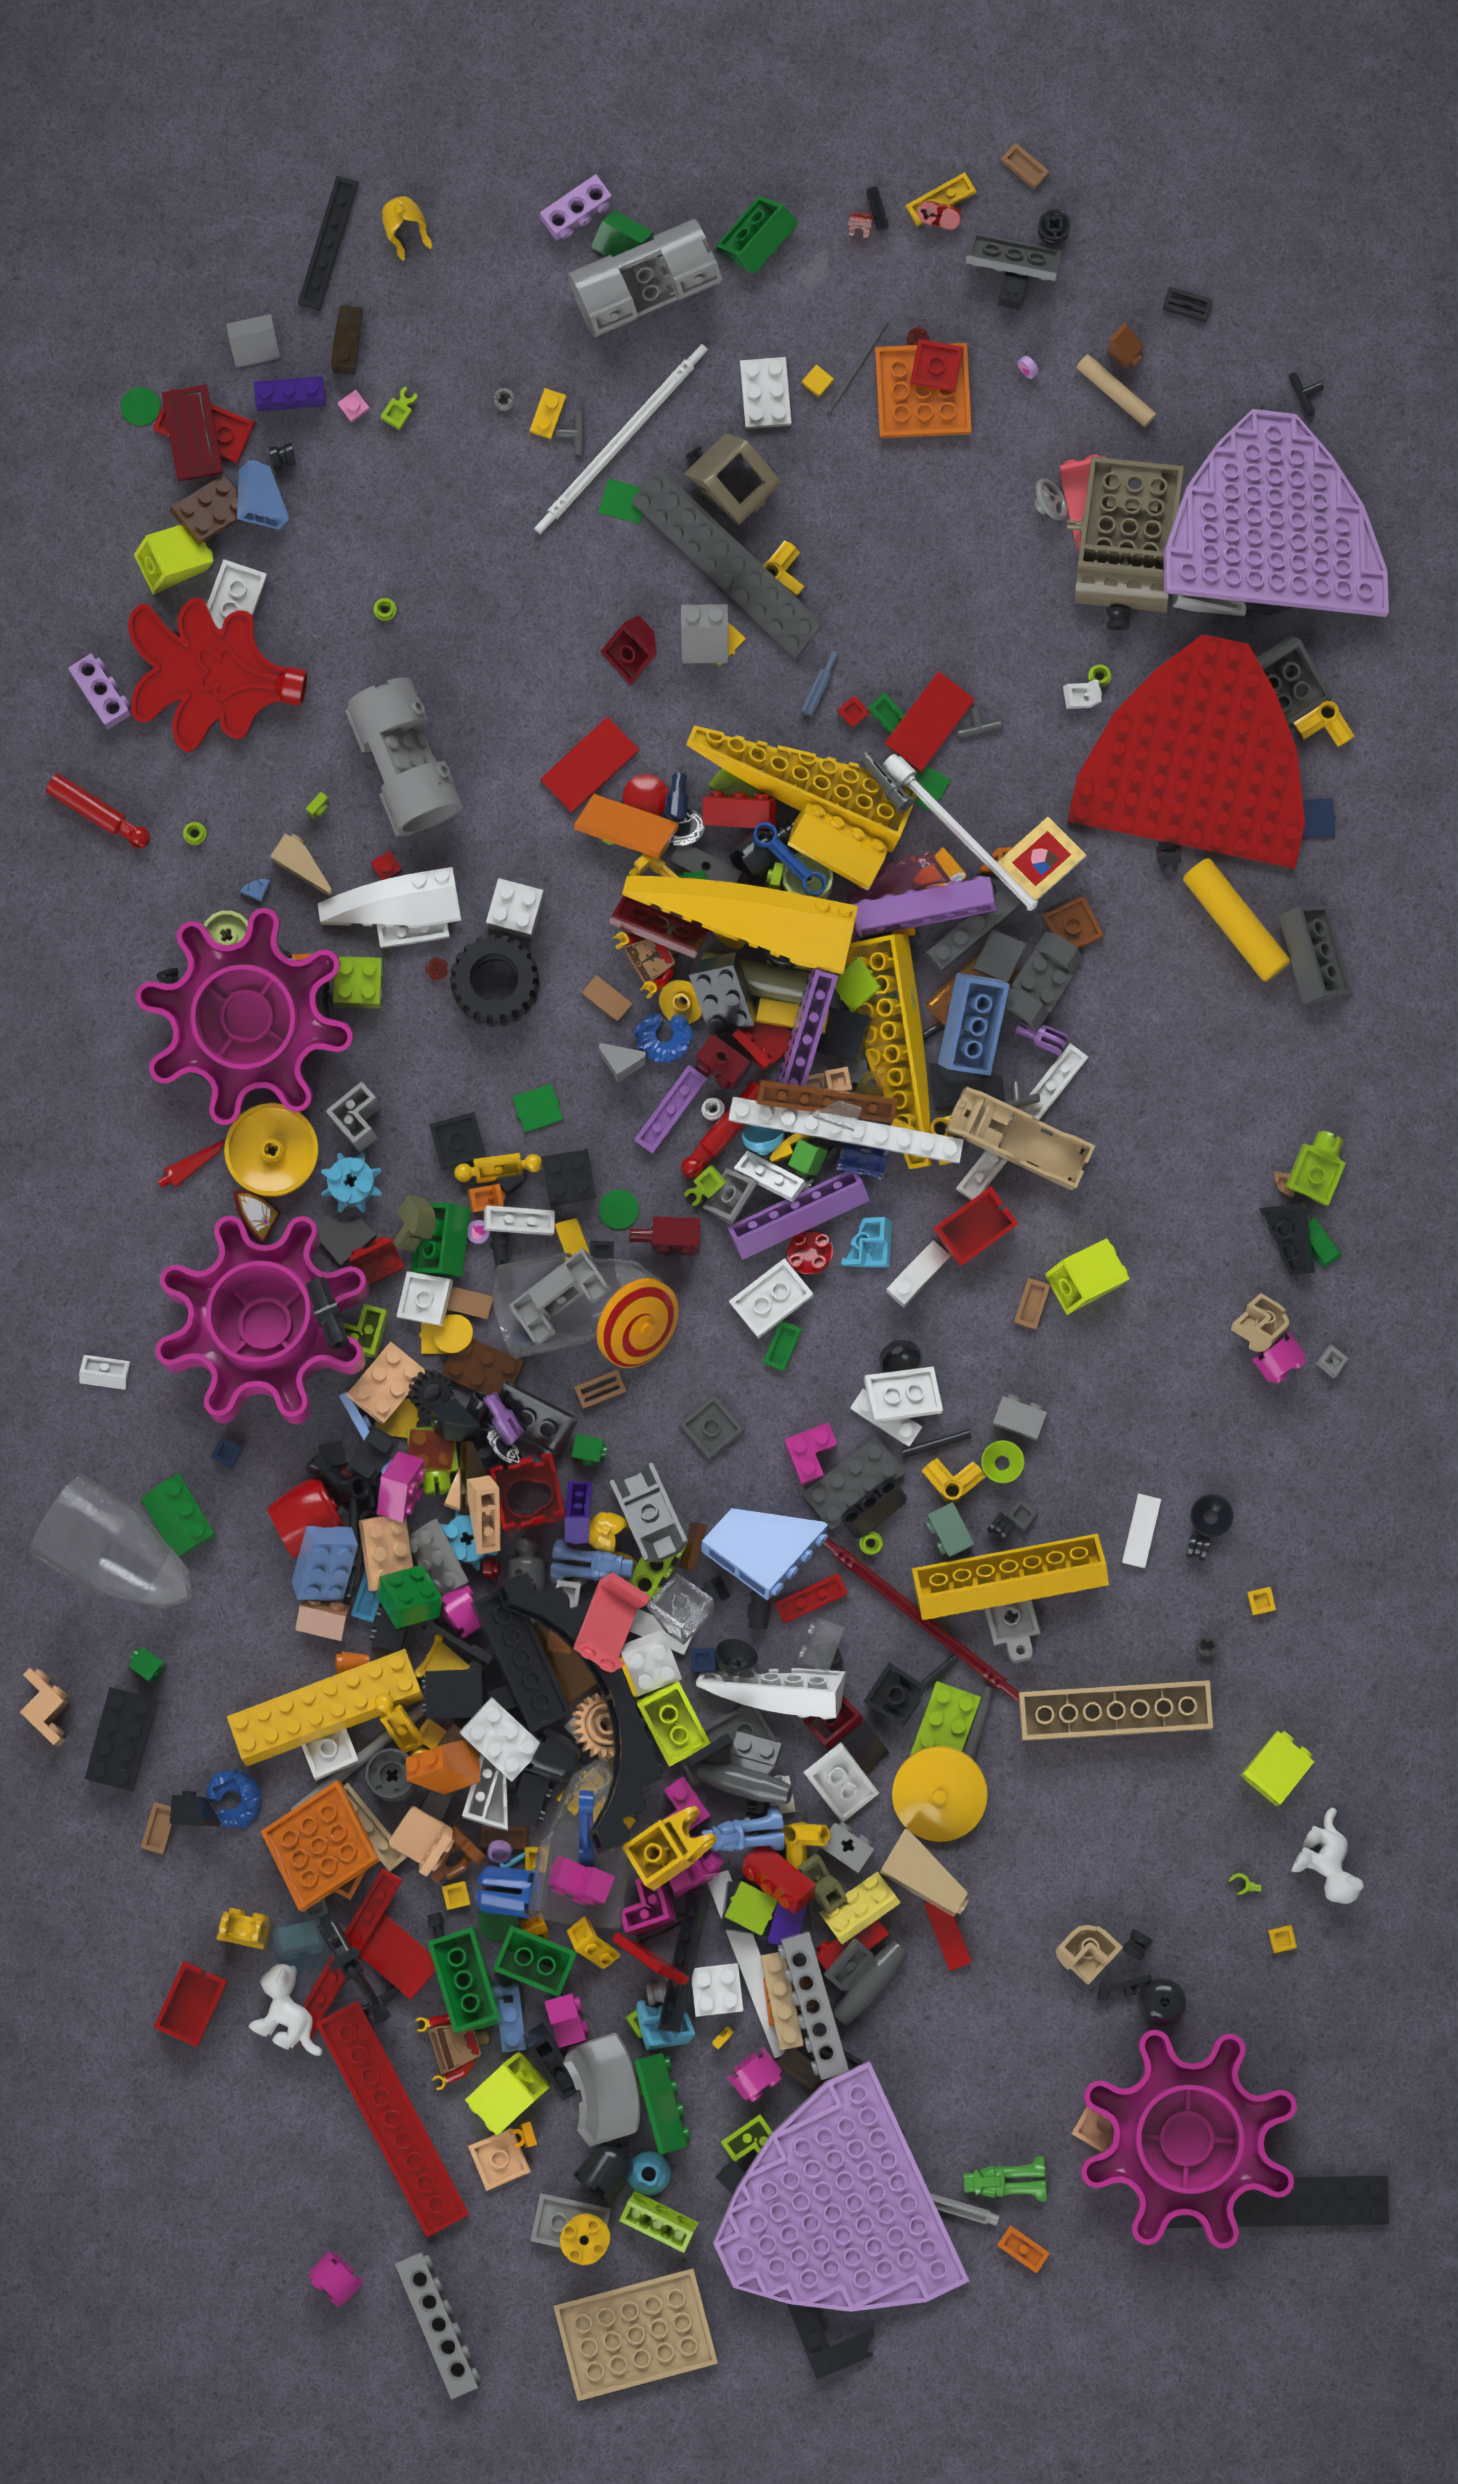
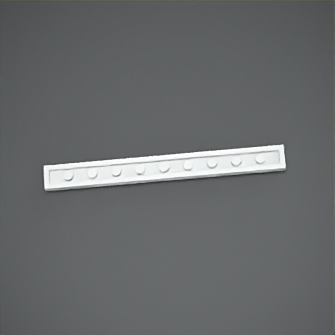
M733 1097L729 1114V1121L958 1164L960 1163L964 1139L824 1113L760 1105L754 1100Z

